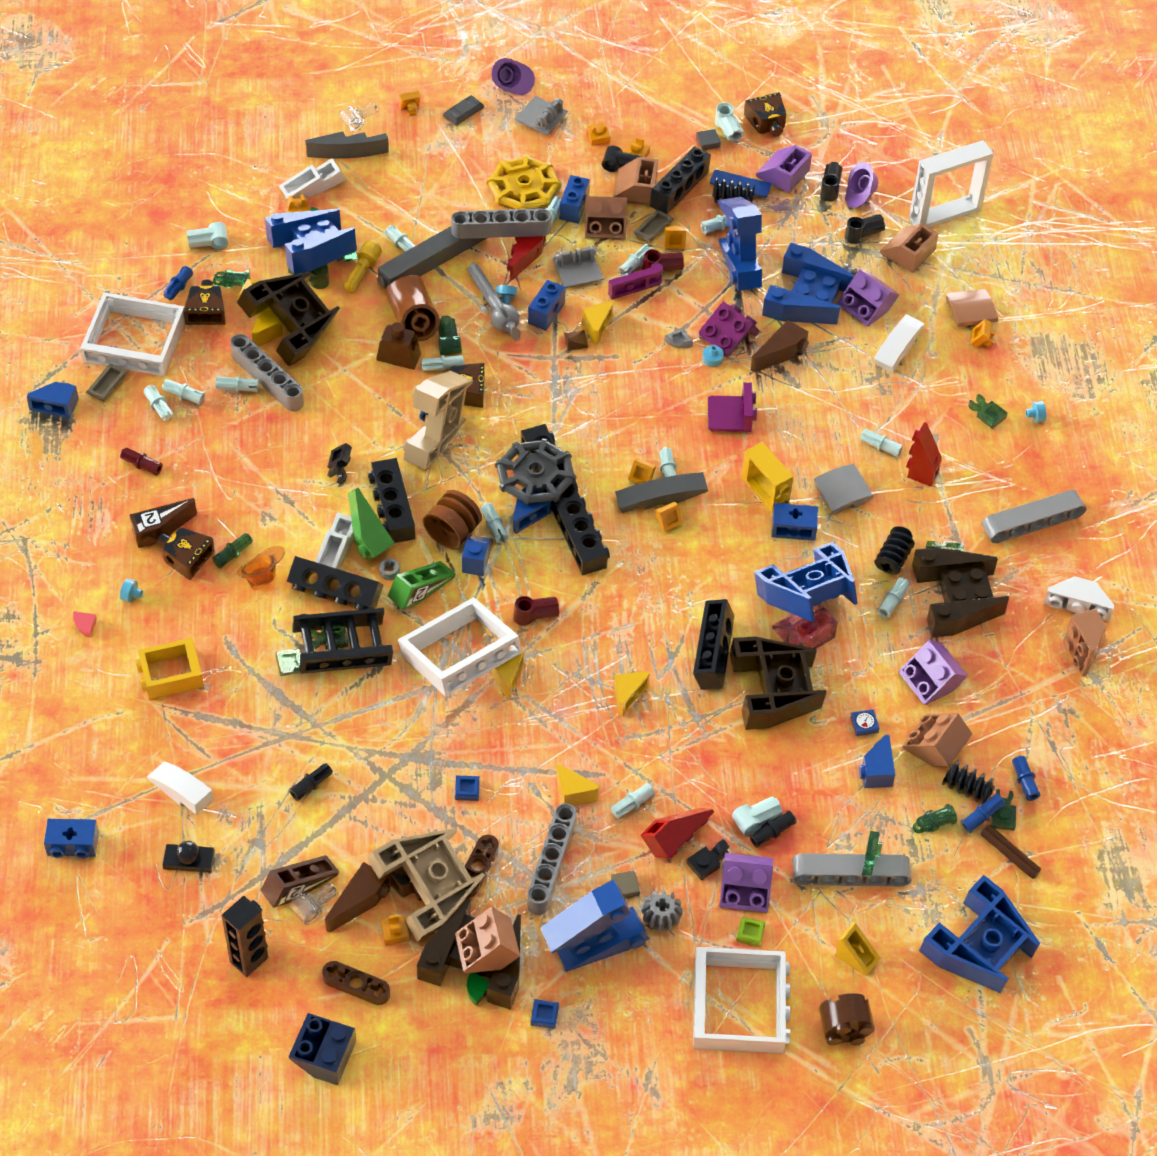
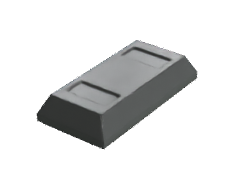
M470 95L445 111L443 116L457 126L483 109L484 105L474 96Z

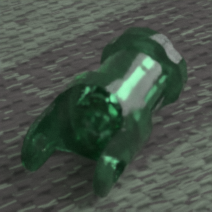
M232 269L216 272L213 284L226 288L244 286L246 280L251 279L250 270L233 272Z
M946 804L942 809L926 811L914 823V832H934L946 824H956L957 815L953 806Z

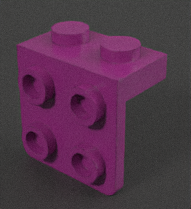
M722 301L699 330V335L711 345L720 347L725 356H730L748 332L756 337L760 330L755 326L757 322L748 315L746 318L742 316V310L736 305L732 304L729 306Z
M743 382L742 396L711 395L708 397V429L710 431L751 432L752 422L757 420V408H753V404H756V391H752V383Z

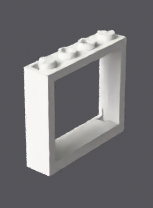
M984 140L919 161L909 219L914 225L924 224L932 227L981 210L992 158L994 157L993 150L988 147ZM975 164L968 196L930 208L936 176Z
M103 292L80 348L83 362L102 366L113 364L125 370L165 376L185 325L184 306ZM113 312L173 323L161 356L97 345L109 313Z
M474 597L398 639L402 657L445 697L522 653L519 636ZM475 619H478L500 638L443 672L420 652L423 648Z
M696 947L693 1049L784 1053L785 1044H790V1029H786V1021H790V1006H786V998H790V984L786 983V976L790 975L789 962H786L785 951ZM706 966L776 969V1037L705 1034Z

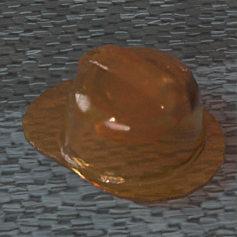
M274 546L262 551L251 561L241 566L237 570V575L246 578L253 590H258L268 585L275 579L276 564L284 557L285 549L282 546Z

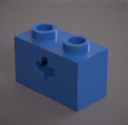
M570 175L560 201L559 220L579 224L586 206V196H589L590 179Z
M547 280L528 307V324L547 331L565 304L566 287Z
M774 503L771 537L815 541L818 524L817 506Z
M48 818L44 839L47 856L62 858L64 856H76L78 858L96 857L99 836L96 819Z

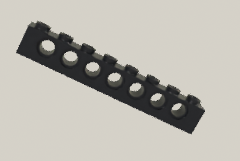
M546 424L521 430V443L540 441L544 438L547 439V442L556 446L554 434L548 430ZM530 450L529 454L535 453V450ZM558 464V470L564 471L563 464ZM537 468L536 470H533V471H534V473H538V472H540V469ZM557 479L552 485L556 488L563 480ZM575 482L560 496L559 501H551V510L581 574L585 575L606 569L610 553L608 547L603 546L601 542V533L599 529H595L591 512H587L585 499L583 496H579L578 486Z

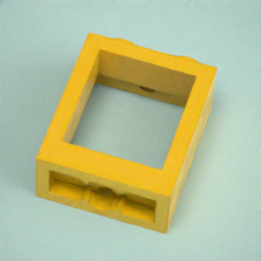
M763 442L745 450L741 478L771 512H773L774 503L789 504L794 476Z
M193 638L138 650L140 659L135 660L138 673L143 672L144 677L140 678L142 691L148 692L149 700L204 687ZM187 656L190 668L189 673L151 681L147 664Z

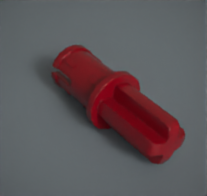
M127 447L121 451L120 458L135 465L137 469L142 468L155 476L159 475L162 470L163 464L147 457L146 453L140 454Z

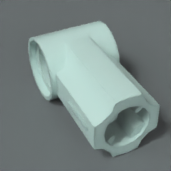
M722 102L716 108L715 125L722 129L728 141L732 143L737 142L744 136V131L733 114V106L730 103Z
M214 222L208 228L187 231L189 248L211 245L214 249H223L229 243L227 228L222 222Z
M772 796L753 806L748 804L742 805L731 816L743 835L749 836V834L760 829L768 820H774L781 816L783 811L777 798Z

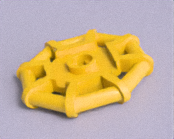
M528 155L508 161H499L497 168L491 177L487 178L486 183L490 187L495 197V202L498 205L503 204L514 209L548 207L556 192L562 187V182L558 180L553 170V165L550 162L545 163L530 158ZM502 173H507L506 176L504 175V177H501ZM546 174L548 179H545L543 175ZM503 185L505 190L501 192L498 186ZM545 187L549 188L546 194L543 192ZM535 197L538 198V199H536V200H532V201L526 202L527 199H531V198H535Z

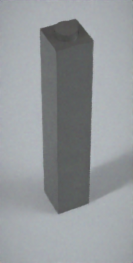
M450 226L377 267V281L382 288L386 289L391 283L402 277L410 275L422 276L487 238L459 239L452 235Z

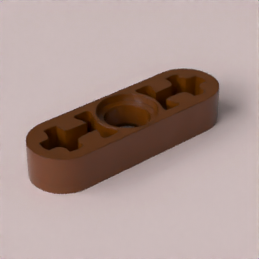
M486 834L478 839L464 866L468 874L473 878L481 873L485 875L466 898L473 897L478 893L498 854L499 842L493 835ZM488 843L492 844V848L489 847L486 856H484V846H487ZM474 862H482L485 867L480 871L472 869L471 865Z
M337 961L326 963L322 969L323 980L330 987L375 1005H383L390 998L389 984L380 978ZM335 970H337L338 975H334L333 978H331L329 972L333 973ZM354 978H359L363 981V985L359 988H353L349 985V982ZM380 988L383 989V993L375 996L374 991H378Z

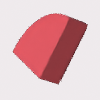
M74 611L73 620L76 628L84 636L91 637L97 620L96 614Z

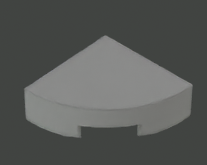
M683 328L664 337V341L673 347H693L692 339Z

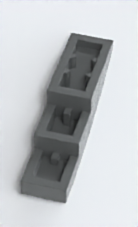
M342 131L305 140L307 157L327 159L357 158L389 153V142L386 133L367 137L365 132L345 136Z
M698 472L639 483L615 491L619 509L624 513L640 506L647 510L665 502L667 505L672 502L679 503L706 493L709 490L704 473Z

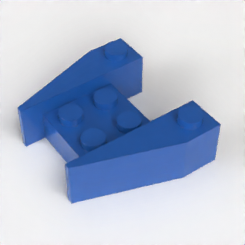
M743 197L718 200V205L726 216V224L729 227V233L726 234V238L718 239L730 273L731 283L735 284L738 291L761 288L762 269L756 260V234L762 233V214L755 204Z
M339 209L275 213L270 217L264 218L267 240L273 248L285 246L287 266L293 274L315 270L357 251L355 228L341 230Z
M790 242L784 255L782 273L797 277L798 279L792 291L770 285L764 298L762 315L784 322L790 320L791 322L837 324L841 306L834 304L839 291L844 292L854 275L811 248Z
M833 542L813 549L815 562L787 573H783L774 564L754 572L757 595L767 604L811 622L815 621L813 606H817L826 600L837 598L839 595H844L854 605L858 604L855 580L844 551Z
M983 875L968 891L963 904L978 915V918L959 938L939 922L924 938L919 952L938 967L1001 993L1009 978L1000 970L1019 949L1032 958L1040 942L1003 889Z
M614 879L590 891L540 927L551 953L558 952L567 972L630 949L639 948L644 945L645 941L650 939L638 913L633 906L628 907L621 889Z

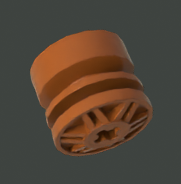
M448 490L425 515L423 525L427 533L438 544L445 548L458 549L469 536V533H472L480 524L482 513L476 503L467 495L457 490Z

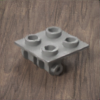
M534 96L514 120L548 135L568 111L563 109V100L560 98L554 99L550 103Z
M587 246L586 248H581V252L577 248L575 253L573 250H570V252H558V255L553 257L563 286L568 288L604 280L594 257L596 255L595 247Z

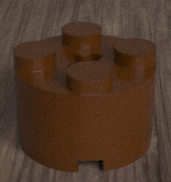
M848 993L838 995L839 1000L831 1002V998L825 1000L820 1005L819 1010L828 1045H838L845 1042H850L851 1045H860L865 1042V1037L874 1032L875 1027L868 998L865 1000L864 995Z

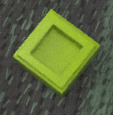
M742 917L736 942L760 947L766 922Z

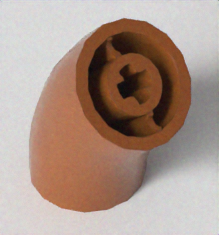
M410 275L391 283L386 288L385 294L397 321L404 325V329L414 331L419 342L433 337L439 329L440 318L422 278L418 275Z

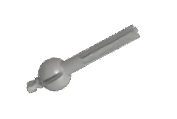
M471 263L467 271L493 310L491 314L492 325L500 332H509L515 342L518 341L521 333L517 329L520 321L519 312L514 306L503 304L479 265Z

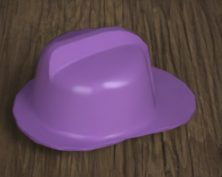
M502 58L496 61L492 67V80L499 88L517 95L527 94L532 90L535 76L531 68L525 64L509 58Z
M867 162L857 163L849 174L845 200L851 208L862 206L878 188V177L873 172L872 166Z

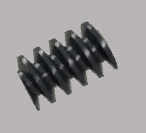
M716 177L712 197H714L715 203H718L720 198L723 200L735 197H743L752 203L755 185L750 189V185L747 183L742 188L740 181L737 186H734V180H731L729 185H727L726 179H723L721 184H719Z
M901 526L891 529L883 547H881L874 560L878 569L891 575H898L904 562L915 545L912 539L913 535L909 529Z
M957 760L950 766L942 785L949 781V789L952 790L957 786L958 794L966 790V798H970L974 794V802L977 803L983 798L982 804H984L991 798L995 789L993 785L994 778L991 777L986 782L985 773L976 777L977 769L968 773V765L966 764L960 769V761Z

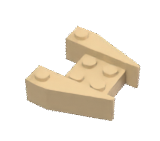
M448 371L428 378L414 388L412 407L428 413L424 427L413 437L405 441L403 460L425 470L437 460L466 421V418L462 417L466 390L473 383V380L453 371Z
M456 828L393 839L373 850L367 857L379 879L403 867L426 906L410 914L405 920L406 925L417 942L438 931L485 876L484 873H481L472 879L448 840L456 834Z

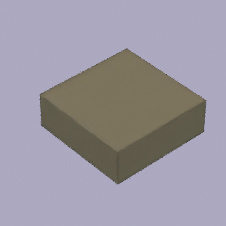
M635 870L611 874V880L614 879L624 898L640 895Z

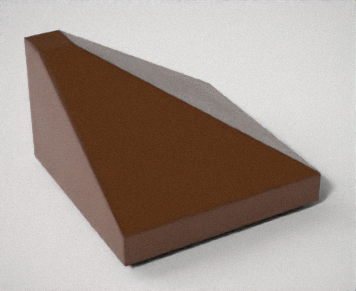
M584 330L564 333L568 350L588 348Z

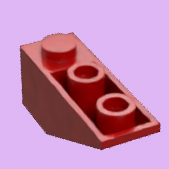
M546 236L515 237L517 243H513L511 249V256L513 257L512 259L509 258L507 263V271H510L511 280L515 279L542 254Z
M924 422L920 429L915 430L912 437L914 442L909 451V454L912 456H910L906 468L909 469L907 478L931 487L939 473L942 457L928 424Z
M697 808L656 819L640 836L654 857L672 858L678 853V849L693 837V833L708 822V818L714 813V810Z

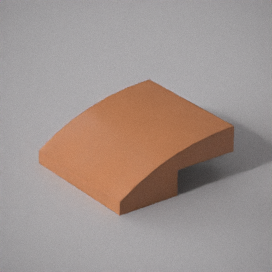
M986 289L946 294V302L952 309V319L958 327L977 325L984 319L990 322H998L996 309Z

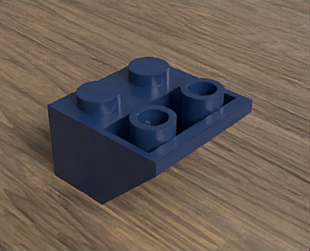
M307 1013L289 1054V1060L312 1077L338 1085L356 1044L355 1028Z

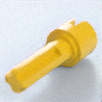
M367 240L362 245L357 254L358 262L344 284L347 292L353 293L368 267L374 266L382 253V249L377 243Z

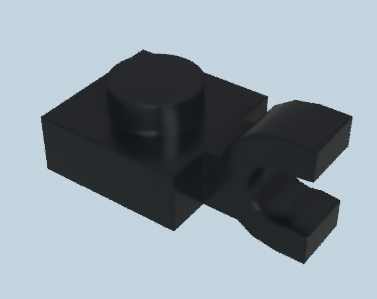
M347 443L331 450L327 466L330 469L327 476L331 478L337 475L338 484L346 482L347 478L343 467L347 466L350 462L352 447Z
M724 839L718 842L711 851L705 846L687 858V864L702 881L720 868L721 863L719 860L724 858L725 853H729L727 849L730 846Z

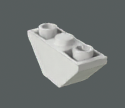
M1076 576L1048 587L1043 603L1053 608L1071 611L1075 614L1097 608L1102 619L1108 622L1114 609V604L1097 582Z

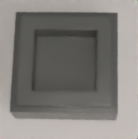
M715 129L696 132V138L701 150L721 147V141Z

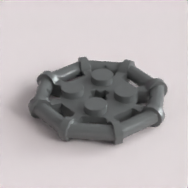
M544 438L540 441L523 443L516 441L512 443V447L495 463L500 480L499 488L502 492H507L523 501L524 505L545 501L557 502L565 490L576 482L577 477L574 474L571 462L572 455L569 451L561 450L547 442V439ZM535 450V453L529 454V451ZM516 455H519L515 461H511ZM562 463L564 471L558 470L557 465ZM537 468L540 469V472L534 473L531 470H536ZM507 470H513L514 476L508 478ZM557 479L563 480L556 488L552 485ZM518 484L526 489V493L514 486Z

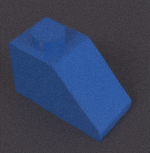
M53 382L28 393L26 396L29 410L65 418H71L79 400L76 385Z
M517 498L513 517V532L517 534L551 514V501L524 505V502Z
M471 535L466 539L462 554V573L484 576L493 543L492 538Z
M884 735L864 755L863 764L859 765V778L863 779L864 788L893 787L895 769L889 735Z

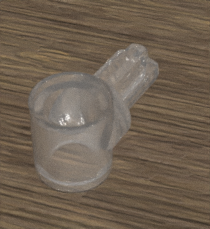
M375 103L368 104L362 108L357 106L353 108V106L349 105L340 111L339 118L351 131L355 132L362 128L365 118L378 112V108Z
M328 883L314 894L310 892L308 894L306 892L298 894L290 902L289 907L305 925H310L321 915V906L335 897L338 892L333 884Z

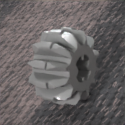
M664 889L661 894L653 891L651 897L646 896L644 904L641 906V912L644 914V923L649 922L650 930L657 926L659 932L663 930V927L671 931L673 925L678 926L680 917L683 915L680 899H675L674 892L666 895Z

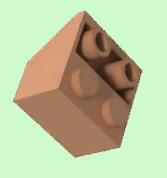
M638 157L620 167L613 197H627V202L650 204L652 188L657 183L659 159Z
M586 196L585 237L625 239L627 197Z
M924 224L904 227L879 253L913 273L936 250L939 233Z
M1097 608L1072 615L1067 626L1065 638L1063 639L1064 647L1070 652L1073 664L1076 669H1079L1082 677L1087 676L1106 629V625Z
M959 713L927 714L920 719V723L908 735V739L902 747L931 766H950L972 736V732Z
M492 906L455 933L462 968L465 973L502 970L520 957L511 918Z

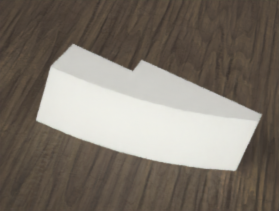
M331 158L316 169L313 164L279 185L287 199L289 196L299 198L301 194L305 197H310L333 188L346 179Z
M905 315L874 357L875 365L894 373L901 359H904L925 323Z
M341 513L336 514L331 529L326 532L315 562L336 569L340 568L354 541L350 516Z
M164 761L147 776L148 780L180 806L184 804L196 815L214 800L212 789L190 773L171 763Z

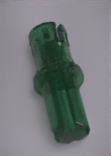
M244 533L234 542H228L223 550L212 557L214 564L218 568H223L230 560L238 558L240 556L239 553L253 542L252 537L248 533Z

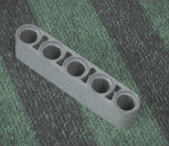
M547 209L457 211L451 216V233L459 239L546 236L551 232L552 215Z
M234 335L230 340L232 358L254 379H258V383L289 411L300 410L304 405L301 385L246 335Z
M1068 490L991 514L982 521L981 525L991 542L999 543L1076 519L1086 512L1087 507L1076 490Z
M568 803L560 804L555 810L528 890L527 907L534 915H542L549 909L576 827V809ZM556 837H561V838H563V839H562V840H556V839H554V838H556ZM554 857L556 860H549L548 858ZM545 877L549 878L550 880L543 881L541 880V878ZM536 898H541V899H543V900H542V901H535L534 899H536Z
M802 853L792 858L793 881L798 885L906 886L912 881L910 858L906 855Z

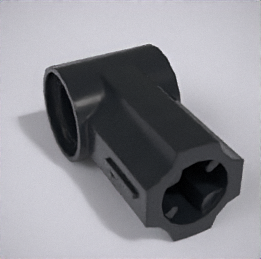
M611 145L606 149L602 167L608 172H616L620 167L643 156L624 153L618 146Z
M831 161V163L826 164L820 193L821 198L825 201H834L838 198L843 167L838 162Z
M881 214L863 219L859 217L849 218L844 235L845 240L851 244H858L862 241L863 237L884 231L886 226L884 218Z

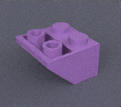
M797 145L777 150L756 173V177L790 193L810 171L812 153Z
M859 269L837 304L866 326H870L890 310L900 294L872 273Z
M930 640L898 671L924 705H928L953 692L968 677L942 643Z
M725 853L719 907L768 913L773 858Z

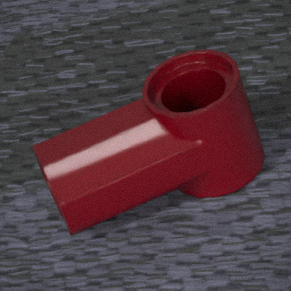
M655 249L647 250L644 254L642 270L651 268V265L654 263L661 264L663 271L683 270V253H661Z
M521 596L515 601L513 619L519 625H529L535 619L559 616V603L555 596L539 599Z

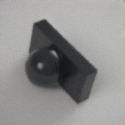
M183 841L179 845L166 844L163 869L212 873L215 848L197 846L192 841Z

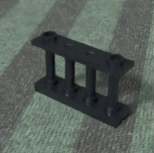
M384 608L293 616L292 633H302L305 653L300 655V674L391 665L393 658L392 645H382L378 625L383 623ZM369 626L373 642L372 647H360L356 627ZM347 628L351 649H337L333 629ZM324 630L328 651H314L311 631Z

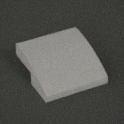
M854 463L835 468L813 479L834 515L851 505L857 508L874 498Z

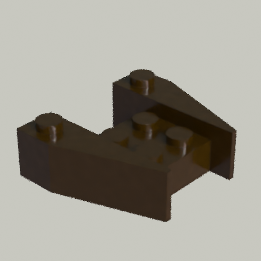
M311 272L258 281L244 289L237 301V304L249 318L270 307L291 333L282 339L276 349V352L288 366L293 365L307 355L340 309L337 306L329 311L307 284L312 275Z
M939 547L915 550L912 567L916 582L939 581L944 603L930 604L927 623L932 638L953 636L1005 614L1009 596L993 597L987 577L994 575L997 557Z
M756 636L733 638L729 653L733 672L758 671L763 694L745 695L741 710L745 730L770 728L822 708L826 690L813 691L808 667H813L817 653L815 648Z
M470 898L464 901L426 943L417 963V979L441 987L449 966L463 970L455 933L475 919V917L470 916ZM517 914L513 929L520 953L521 915ZM520 957L502 970L475 972L482 977L491 979L487 988L488 1003L511 1010L519 990Z

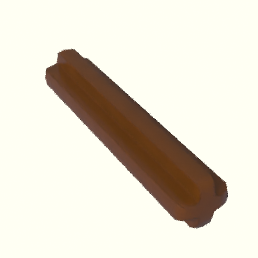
M987 825L982 830L981 836L1030 878L1034 879L1039 875L1041 867L995 828Z

